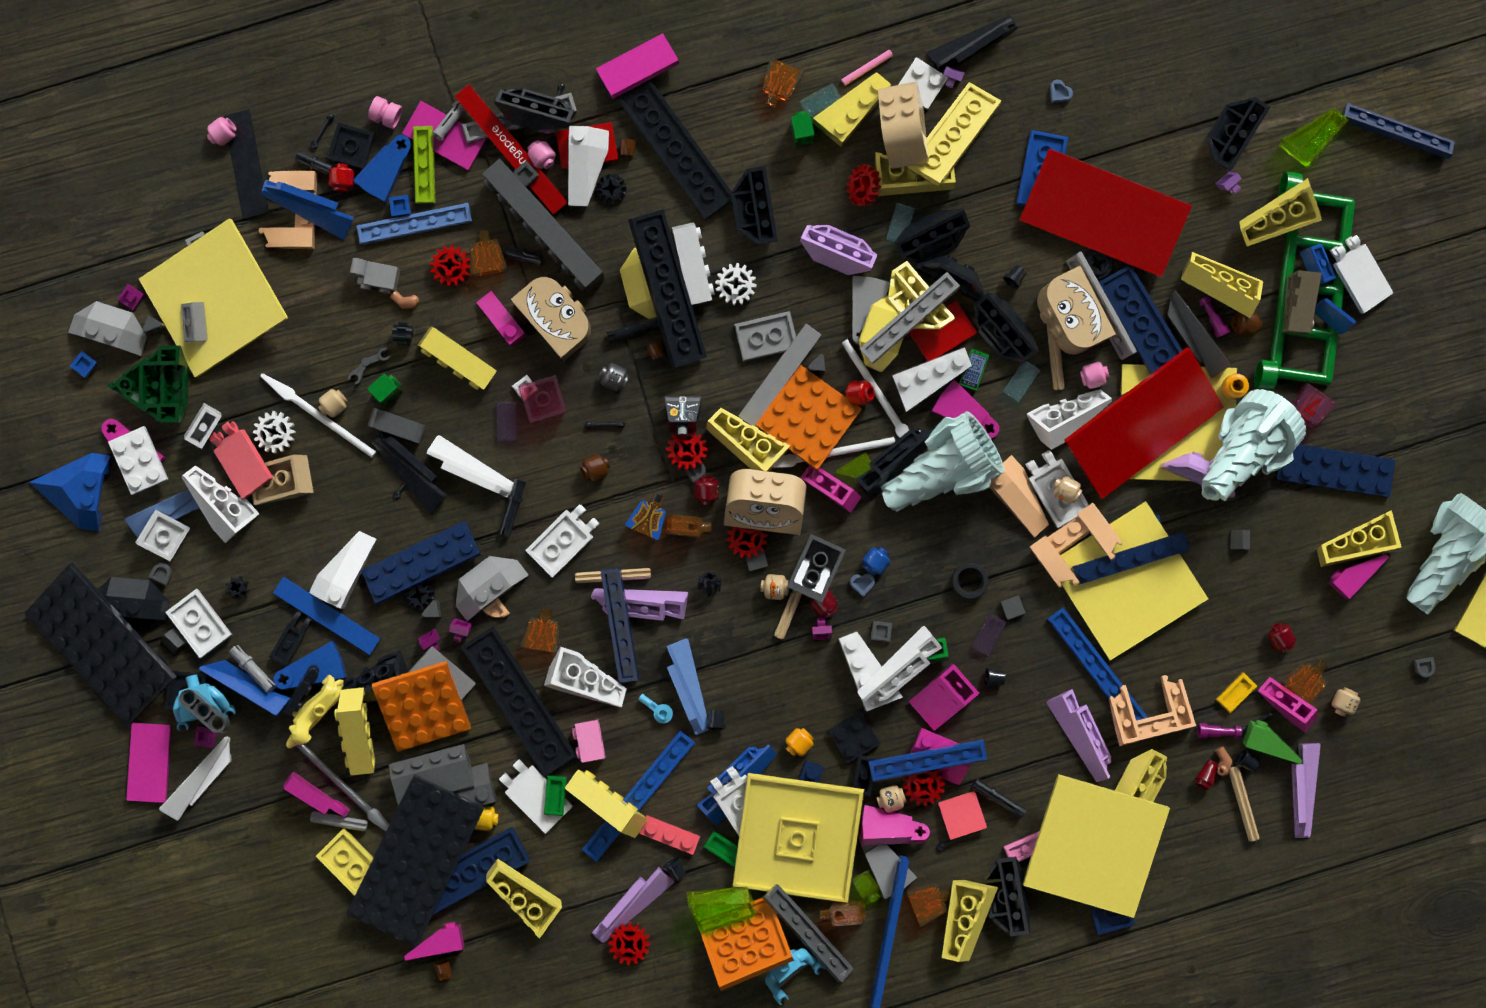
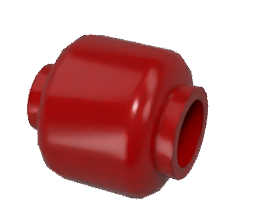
M337 164L336 167L330 169L329 186L333 188L334 192L347 193L353 188L354 171L348 168L347 164Z
M866 380L851 381L845 390V396L852 405H868L875 395L874 387Z

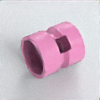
M376 96L370 106L368 119L376 123L382 121L383 126L394 129L400 120L403 107L393 102L388 104L386 99Z

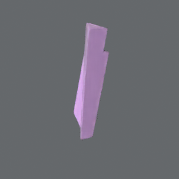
M595 588L591 598L596 599L603 606L602 610L607 614L604 590L602 588ZM624 589L629 617L662 621L665 615L684 619L688 592Z
M1073 689L1048 700L1047 705L1095 781L1099 782L1109 779L1110 775L1107 771V765L1111 763V755L1087 705L1079 707Z
M1319 743L1298 744L1299 757L1302 763H1291L1295 838H1309L1311 836L1320 755Z
M660 867L656 869L647 881L639 877L592 934L602 943L606 942L610 938L611 933H616L615 927L621 929V923L626 925L674 884L673 879Z

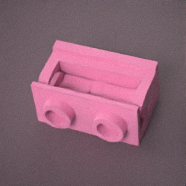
M599 719L576 723L575 728H572L574 740L577 739L579 747H576L577 758H581V762L605 758Z

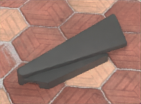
M1177 291L1172 292L1166 317L1186 346L1191 349L1198 363L1203 361L1210 378L1231 366V364Z

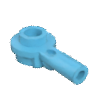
M644 694L639 697L638 700L654 711V717L657 722L667 723L672 719L673 711L670 706L666 704L657 705Z

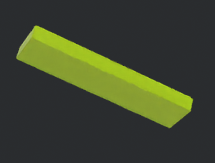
M413 126L416 204L435 203L433 126Z

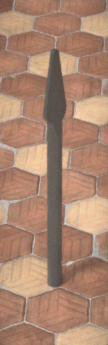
M305 744L295 746L367 814L369 821L383 831H387L390 824L379 810L372 809Z

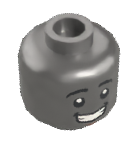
M610 363L607 367L603 366L599 373L601 385L613 391L623 389L628 380L626 369Z

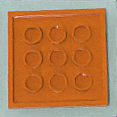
M799 365L755 424V427L767 435L770 434L776 437V440L790 445L788 449L790 452L815 470H818L862 408L858 405L850 404L844 395L805 367Z
M447 661L372 683V689L397 752L471 729Z
M763 897L698 924L721 991L794 961L778 916L764 901Z

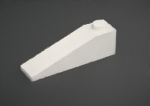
M1099 389L1078 395L1077 399L1071 401L1063 399L1060 400V404L1053 406L1049 404L1042 405L1027 413V417L1040 441L1050 449H1053L1065 442L1064 439L1094 418L1112 402V398Z
M563 647L559 648L553 659L544 684L546 687L617 707H622L626 693L624 686L599 670L595 664L590 663L583 655Z

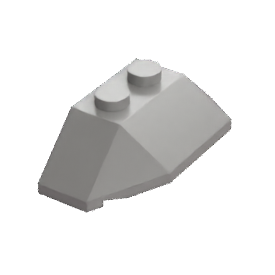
M97 301L74 314L68 332L142 356L148 339L134 313Z
M489 556L459 579L456 607L468 622L529 575L518 560Z

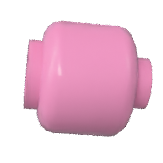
M220 117L207 127L209 133L207 137L212 144L216 143L223 146L235 138L236 127L229 118Z
M537 140L528 147L527 154L535 167L548 169L554 164L553 160L556 154L546 141Z
M1101 362L1084 365L1083 371H1080L1083 385H1087L1089 389L1104 386L1107 382L1106 378L1109 377L1107 366L1103 367Z

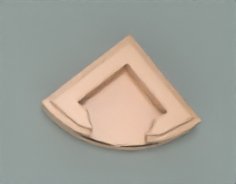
M499 598L483 609L486 614L492 617L499 618L510 614Z

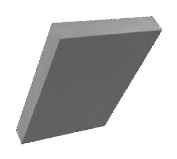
M790 311L734 324L743 362L783 353L796 338Z
M431 646L409 672L447 661L462 700L476 683Z

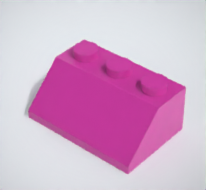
M920 727L910 753L957 745L959 743ZM971 763L938 769L937 774L942 773L943 779L960 785Z

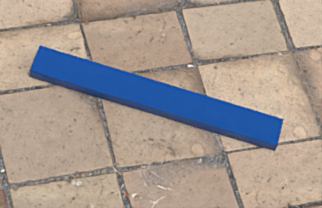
M1062 607L1047 620L1109 699L1110 696L1113 698L1117 697L1121 693L1119 688L1123 686ZM1129 694L1136 721L1148 718Z
M680 730L623 801L627 804L628 802L631 803L639 811L695 742ZM605 821L583 847L582 851L597 862L621 832Z
M906 856L898 858L870 1000L871 1008H880L909 865V860Z

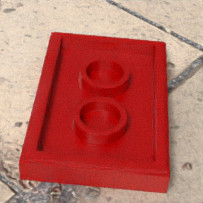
M612 122L589 126L609 131L608 153L603 163L618 161ZM569 129L556 131L562 170L569 169Z
M957 301L946 307L955 319L943 328L913 329L909 332L927 362L940 357L977 333Z

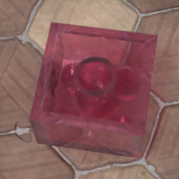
M556 375L518 386L529 423L567 412Z

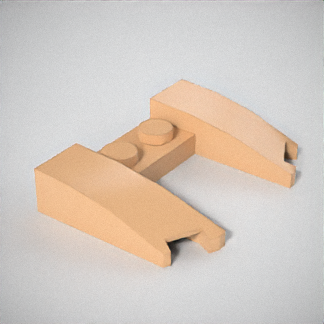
M275 171L268 173L271 176L269 181L274 183L283 182L317 195V173L315 171ZM295 214V228H259V233L261 235L265 234L268 244L265 245L266 248L315 249V224Z
M1094 503L1078 512L1076 518L1049 537L1044 536L1030 546L1033 554L1059 588H1062L1061 582L1073 580V585L1079 584L1078 579L1060 554L1090 533L1111 561L1115 558V554L1112 551L1118 543L1122 546V541Z
M1161 676L1168 713L1136 721L1126 685L1119 688L1121 693L1117 697H1109L1119 746L1196 726L1182 679H1179L1178 683L1167 681L1168 676Z

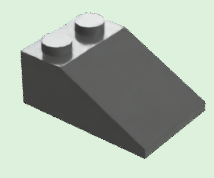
M811 534L787 587L822 603L846 550Z

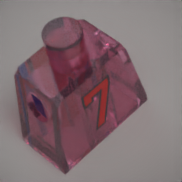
M1309 383L1301 386L1293 403V406L1304 419V424L1310 427L1318 425L1337 405L1336 402Z

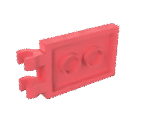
M234 421L230 424L226 422L222 429L228 436L224 438L221 432L217 434L213 432L209 436V440L217 447L213 450L241 498L245 499L273 479V476L246 431L239 430Z

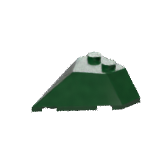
M160 346L156 349V352L142 359L123 373L120 378L114 382L112 381L107 386L144 412L153 416L160 423H181L188 407V364L181 346Z

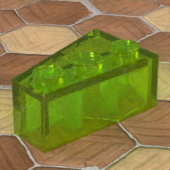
M1332 108L1313 119L1307 125L1301 126L1288 136L1282 137L1279 146L1309 169L1342 132L1349 119L1335 108Z
M748 887L686 892L689 909L701 934L756 916L754 901Z

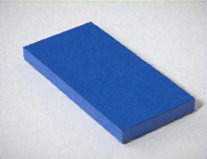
M1035 130L1030 131L1016 205H1026L1048 149L1050 148L1065 154L1068 137Z

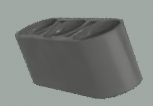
M373 408L367 425L420 444L426 427L423 424L377 408Z
M190 689L181 692L179 696L180 703L208 729L215 733H224L229 729L230 720L201 693ZM190 693L194 695V701L191 704L187 702V696ZM207 706L209 712L204 717L201 714V709ZM218 719L223 721L221 729H217L215 726Z

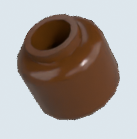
M1240 312L1232 318V328L1239 335L1252 337L1262 327V321L1256 312L1252 314L1251 318Z
M595 454L582 461L580 471L585 480L596 482L608 475L610 465L605 457L602 458L600 455Z

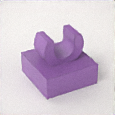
M946 66L943 74L948 76L946 86L953 88L955 80L961 81L964 72Z
M1229 171L1215 184L1220 190L1236 194L1241 190L1237 182L1242 178L1238 173Z

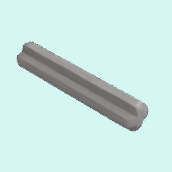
M315 811L311 813L310 821L314 823L359 831H366L368 821L323 814Z

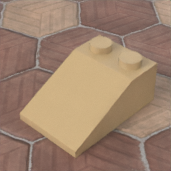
M290 455L266 462L265 465L273 479L255 491L252 496L254 505H260L314 493L307 455Z

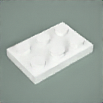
M145 426L108 442L131 495L168 480Z
M195 589L166 611V614L199 658L204 657L232 635L198 589Z

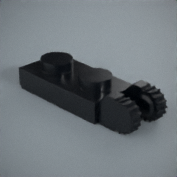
M299 611L296 612L291 622L287 624L269 656L284 666L289 664L312 622V618L308 617L305 619L301 629L295 627L302 615Z
M314 664L308 667L285 707V714L290 717L294 711L298 712L302 705L300 700L303 695H308L312 687L310 684L316 682L320 671L317 665Z

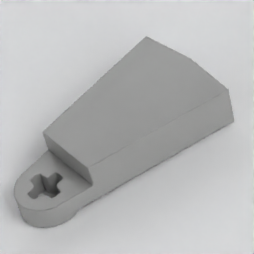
M852 277V339L857 345H859V337L856 334L863 330L871 305L886 297L890 282L873 277Z
M860 832V833H859V836H858V839H859V842H860V844H861V846H862V843H861V832ZM887 844L862 846L883 897L886 899L892 894L899 857ZM909 868L904 888L917 878Z

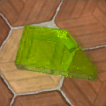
M865 452L835 472L858 478L871 470L869 466L871 460Z

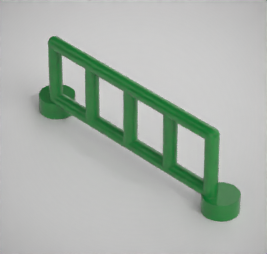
M1285 171L1280 180L1278 197L1303 182V175L1301 173ZM1313 192L1317 205L1343 208L1339 241L1298 235L1299 228L1287 232L1270 361L1260 359L1257 363L1254 374L1255 389L1273 391L1277 378L1320 385H1330L1332 383L1339 333L1329 325L1327 329L1314 327L1311 333L1307 335L1282 333L1287 276L1294 271L1297 246L1310 248L1322 243L1324 250L1330 251L1334 247L1342 245L1346 253L1349 252L1350 248L1345 243V240L1351 237L1355 210V201L1352 198ZM1335 270L1336 279H1334L1333 285L1324 283L1319 285L1318 294L1331 296V302L1342 310L1345 285ZM1285 334L1326 340L1322 373L1281 367Z

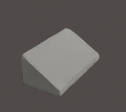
M191 302L181 304L184 341L207 340L204 303Z

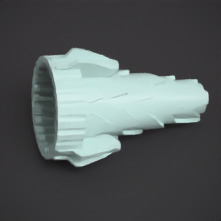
M1256 389L1246 394L1235 408L1228 409L1224 415L1218 435L1223 446L1215 455L1213 463L1208 467L1210 471L1202 480V496L1207 500L1216 501L1221 498L1226 501L1238 486L1241 487L1251 475L1255 476L1261 468L1262 472L1268 475L1272 471H1276L1292 462L1294 459L1293 451L1306 435L1304 419L1296 408L1285 398L1272 391Z
M966 411L956 418L945 417L925 441L928 451L915 458L913 464L904 469L902 474L881 486L886 505L897 512L910 504L914 506L922 500L931 499L942 492L946 494L954 490L956 495L986 490L990 487L991 480L1003 474L1005 470L1001 457L988 433L974 415Z
M1462 493L1457 494L1452 501L1442 502L1430 532L1434 535L1441 533V538L1432 548L1431 555L1420 567L1421 572L1408 590V601L1428 615L1439 601L1445 599L1452 592L1457 584L1461 586L1471 572H1475L1486 562V510Z

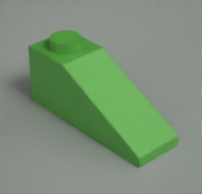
M1260 720L1249 722L1242 741L1245 747L1298 764L1302 763L1299 755L1267 726V723Z

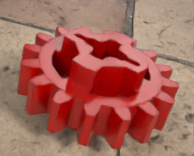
M866 164L858 165L857 170H852L853 176L849 175L850 182L847 183L849 186L847 193H850L849 199L853 200V204L863 207L866 205L870 206L871 202L876 201L875 195H880L878 189L882 187L879 185L882 179L877 177L879 171H875V167Z
M444 245L443 251L437 249L438 255L431 256L435 261L430 262V265L434 267L430 271L432 274L436 273L434 276L435 280L441 279V285L447 282V286L451 287L454 282L458 286L459 280L464 283L465 279L463 277L470 276L467 270L472 269V267L467 265V263H470L471 259L465 258L468 254L466 251L461 253V247L455 250L454 245H451L450 249H447ZM456 255L461 257L463 263L456 261ZM453 262L455 267H452L451 270H449L447 265H450V263ZM439 269L446 271V277L440 274ZM461 271V273L458 276L454 277L456 273Z
M696 432L688 433V438L691 440H679L676 435L672 434L673 441L668 440L667 443L671 447L666 448V452L671 453L667 457L668 460L673 459V466L678 464L679 470L684 466L686 471H688L690 466L695 470L696 464L702 465L701 459L707 458L703 453L708 452V448L703 447L707 443L706 440L701 441L702 434L696 436ZM675 445L679 448L677 455L674 453ZM697 445L700 447L699 455L695 452ZM683 447L687 449L690 447L691 453L687 451L684 453ZM684 459H690L691 461H689V462H684L683 460H684Z
M730 526L733 530L727 531V534L731 535V537L727 538L726 541L732 543L728 548L735 549L734 555L739 552L740 558L747 554L748 559H750L752 553L758 556L757 550L764 551L761 546L767 545V542L763 538L768 537V534H763L764 530H748L746 528ZM738 529L740 536L734 541V534ZM744 533L752 535L750 538L751 542L741 541L744 538ZM760 535V542L756 547L754 540ZM739 546H747L749 551L742 550Z
M937 769L904 776V781L907 782L903 784V789H907L905 796L910 795V801L912 802L915 799L917 805L923 802L924 806H927V801L934 804V798L940 800L939 793H944V788L941 787L945 785V781L941 780L943 774H937ZM934 779H935L936 782H937L936 789H935L934 786L932 785V783L934 782ZM912 781H913V783L916 785V786L914 787V790H912V788H911V782H912ZM920 783H922V784L927 783V786L923 785V786L921 787V786H920Z
M629 922L628 926L621 923V929L615 927L616 934H610L613 940H610L608 944L613 945V947L609 951L615 952L613 958L619 957L621 964L624 960H627V965H630L631 960L637 964V958L643 960L645 958L643 953L648 954L649 952L645 948L650 946L651 943L646 941L649 938V934L644 935L645 928L638 929V923L635 927L632 926V922ZM625 931H634L635 933L627 934ZM617 938L621 941L619 948H617L616 944ZM640 938L642 939L641 949L637 945V941H639ZM626 940H633V947L630 945L626 947ZM625 953H632L633 956H626V955H624V954H625Z

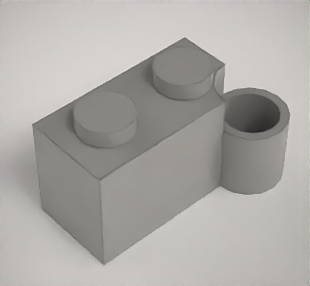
M353 258L350 274L358 276L357 284L360 285L361 289L372 290V288H377L381 293L390 294L391 291L395 292L397 290L400 269L395 266Z

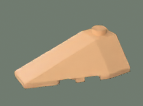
M1011 455L1003 462L1005 472L991 480L989 488L1033 537H1036L1049 524L1028 480L1025 469Z

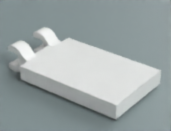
M1355 235L1345 240V243L1350 248L1349 252L1346 253L1342 245L1336 246L1330 251L1337 261L1333 264L1336 272L1359 312L1365 313L1393 294V291L1366 244L1360 245V239Z
M1049 450L1042 454L1047 462L1044 466L1038 468L1034 460L1029 461L1025 465L1033 475L1028 478L1029 482L1054 524L1059 528L1077 517V513L1089 506L1082 492L1076 502H1071L1070 504H1065L1054 497L1055 489L1052 487L1057 479L1062 480L1064 476H1069L1072 479L1073 477L1063 460L1059 459L1056 461Z
M580 504L571 513L565 510L525 550L552 578L593 538L590 532L600 524L593 518L586 525L579 518L586 511Z
M519 759L513 766L520 774L512 780L505 773L499 780L509 788L505 792L509 798L546 834L573 805L565 798L563 816L544 815L547 779L534 765L528 769Z
M732 766L726 770L732 781L723 786L716 777L710 782L718 792L713 796L739 836L747 776L740 777Z

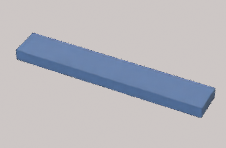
M469 203L357 225L356 227L360 245L472 223L473 221Z

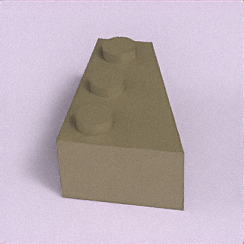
M1299 270L1287 276L1282 333L1298 335L1311 333L1314 328L1313 318L1322 273Z

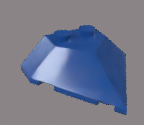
M90 453L29 483L78 528L100 531L102 512H98L104 474L109 475L112 456Z

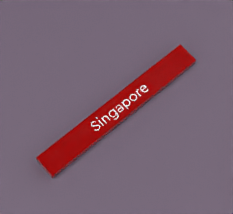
M470 84L455 95V98L515 169L527 161L539 174L529 186L553 215L568 203L541 169L534 166L526 151Z

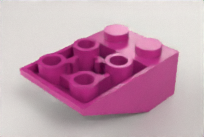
M951 664L914 696L909 703L935 731L973 700L979 692L954 664Z

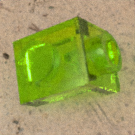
M869 870L852 879L865 904L874 903L883 895Z

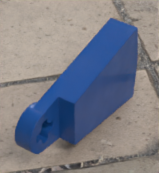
M405 135L396 136L388 146L385 145L353 181L370 195L387 203L408 154L412 149L410 139ZM406 141L405 145L407 147L399 150L398 142Z
M329 642L278 671L274 675L276 686L280 689L297 687L308 667L314 664L320 670L315 683L322 682L328 675L334 677V680L347 677L342 657L335 642ZM282 674L289 677L286 685L283 682H279Z

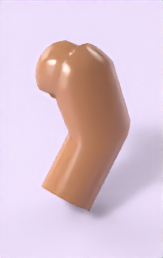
M395 291L390 296L402 309L415 308L419 303V298L416 295L402 297Z
M1222 746L1215 750L1220 758L1217 773L1220 776H1225L1230 772L1232 759Z

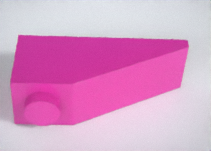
M492 291L476 302L511 347L527 336Z
M809 465L800 477L850 513L861 499V496L855 490L820 467L818 470H815Z
M1387 554L1380 555L1341 570L1337 569L1330 576L1331 581L1328 584L1344 599H1350L1389 556Z
M1271 677L1258 690V693L1287 720L1305 733L1317 720L1316 708Z
M455 922L443 924L444 927L404 956L405 960L462 950L465 946L461 924L455 925Z

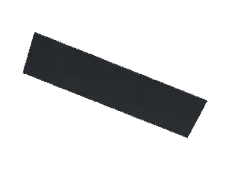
M250 109L225 115L224 118H229L236 127L235 138L229 141L242 217L245 219L269 213L267 199L261 195L264 183Z

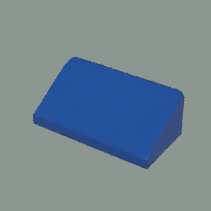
M1322 243L1300 252L1307 271L1322 273L1320 285L1336 279Z
M1327 298L1320 300L1315 307L1314 314L1339 334L1345 333L1356 323L1352 317Z

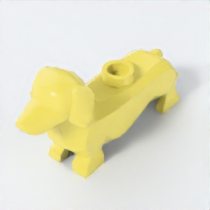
M328 675L322 681L324 686L321 691L308 700L298 712H293L292 715L295 718L293 719V725L289 727L292 734L286 743L289 749L310 741L311 735H309V731L339 700L340 691L344 683L343 680L334 681V677Z

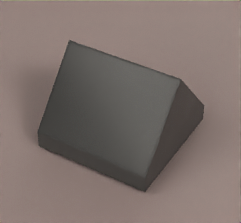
M148 315L143 331L150 335L166 329L165 324Z
M820 354L808 366V370L825 373L824 355Z
M1230 530V549L1250 550V530Z
M433 600L422 615L424 617H442L439 602Z
M174 627L163 635L161 642L175 654L187 643V640Z

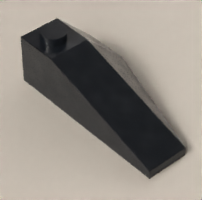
M401 651L383 656L377 660L378 664L372 668H364L362 670L363 673L358 677L347 679L343 683L342 690L364 688L363 703L377 701L372 689V683L408 673ZM339 700L333 706H338Z

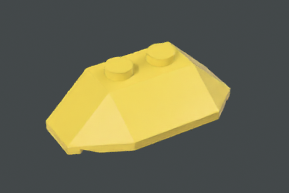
M634 248L621 267L620 273L629 307L644 317L651 319L657 316L637 249Z
M907 261L891 273L888 301L899 314L929 288ZM942 303L914 329H941L953 321L955 317Z
M888 295L871 305L859 338L860 348L899 314L888 301ZM903 338L874 364L862 353L864 365L882 372L898 355Z
M1151 749L1131 759L1115 791L1154 802L1166 779L1167 756Z

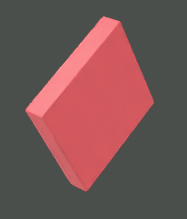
M975 791L938 802L950 840L987 828Z

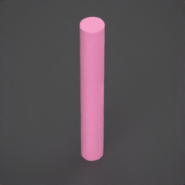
M887 50L841 79L844 86L891 58L893 56L892 52Z

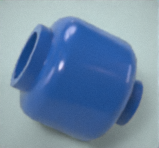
M882 547L879 549L870 548L862 559L864 564L862 567L873 576L876 574L881 575L891 563L887 557L889 553Z

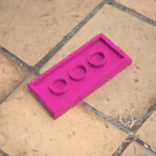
M662 33L601 65L596 70L612 99L679 65L680 62Z
M420 101L402 134L414 141L413 126H433L434 131L446 114ZM456 121L442 141L434 137V152L469 171L488 138L467 143L462 123Z
M132 723L127 801L163 803L167 801L172 725Z

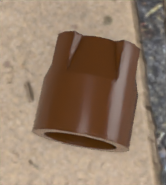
M621 139L620 155L634 157L636 141Z
M660 341L646 346L652 360L665 356Z
M449 961L439 962L434 965L439 981L451 978L452 973Z

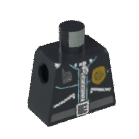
M665 396V412L669 432H677L679 440H686L688 433L697 431L701 413V396Z

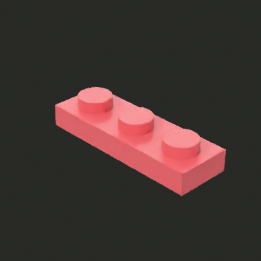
M646 815L648 821L639 834L692 855L694 854L700 838L699 835Z

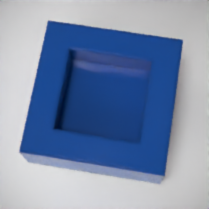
M408 195L389 197L392 217L411 215Z
M81 351L70 367L84 378H88L99 363Z

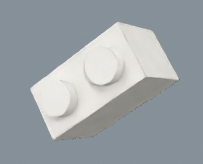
M203 403L186 431L184 439L202 449L220 420L221 412Z

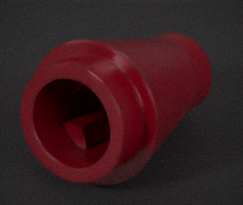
M1207 760L1196 776L1195 784L1203 789L1210 790V787L1214 785L1218 764Z

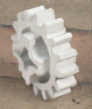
M739 263L734 268L729 264L728 270L723 267V274H717L720 280L715 281V284L720 285V287L716 288V292H722L719 296L720 299L726 297L725 303L732 300L733 305L736 304V301H739L742 305L743 299L749 301L748 295L755 294L751 289L757 286L752 283L756 280V277H750L752 270L747 272L746 265L739 268ZM733 272L732 277H730L729 279L725 278L728 274ZM740 273L744 274L748 281L743 280L740 276ZM734 280H738V284L741 285H738L737 288H734V286L731 283H734ZM723 287L728 288L732 294L726 293ZM747 289L743 295L738 296L739 292Z
M272 411V416L266 412L265 418H258L260 424H254L258 429L254 430L253 433L258 435L254 440L260 441L258 445L260 448L265 446V451L267 452L272 448V452L277 453L278 448L283 452L284 446L291 447L288 442L295 440L291 435L295 434L296 431L291 430L295 424L288 423L291 419L290 417L284 418V413L281 412L277 416V412ZM273 420V423L265 425L267 422ZM283 423L286 426L287 433H284ZM268 429H276V431H278V433H280L281 436L278 434L273 435L270 431H268ZM262 431L265 432L266 441L263 438ZM284 439L281 443L276 444V441Z

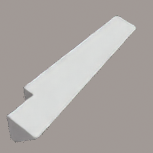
M440 435L435 438L429 447L428 455L444 461L441 469L502 496L508 497L511 494L513 482Z
M925 626L921 627L857 693L863 701L867 699L886 701L930 664L926 659L943 647Z
M229 737L222 739L159 808L160 811L178 821L188 805L192 806L231 763Z

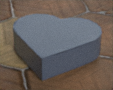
M1054 80L1051 83V103L1067 102L1072 98V89L1065 86L1063 81Z
M856 574L850 579L851 587L862 597L875 584V579L871 574H864L863 576Z

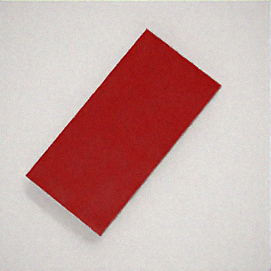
M1049 148L1019 220L1162 277L1192 205Z
M1187 347L1064 439L1099 497L1103 499L1224 408L1193 352Z

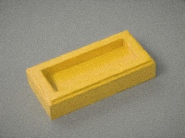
M1242 672L1215 700L1228 713H1231L1257 685Z

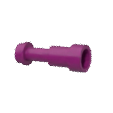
M1208 295L1199 300L1200 306H1204L1210 317L1209 321L1215 330L1213 332L1216 338H1220L1229 333L1230 329L1224 324L1220 315L1216 314L1210 302L1212 298Z
M1198 723L1197 725L1198 739L1220 737L1221 735L1234 736V739L1242 737L1241 726L1235 725L1234 728H1221L1220 726L1207 725V723Z

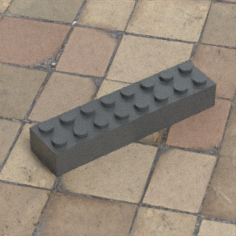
M500 158L482 173L485 177L483 181L492 193L497 192L496 196L505 207L507 205L510 206L511 214L518 221L520 219L523 221L522 225L530 235L533 233L536 235L534 238L543 249L546 247L549 249L547 251L549 256L556 263L558 261L561 263L560 266L568 277L571 275L574 277L573 281L581 291L584 289L587 292L591 291L605 278L600 268Z

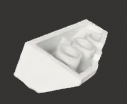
M569 126L568 206L588 207L603 162L608 153L609 131L589 126Z
M194 466L182 475L183 481L211 528L225 543L259 515L247 499L236 496L230 492V488L221 486L215 481V478L197 466Z
M359 531L317 575L309 593L340 609H345L360 577L361 570H363L377 539Z

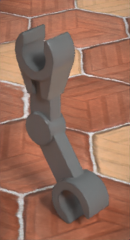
M382 348L378 354L363 358L359 367L349 374L348 380L351 381L352 377L357 375L358 380L355 382V385H359L364 371L370 364L380 360H390L391 356L382 358V353L388 351V349Z

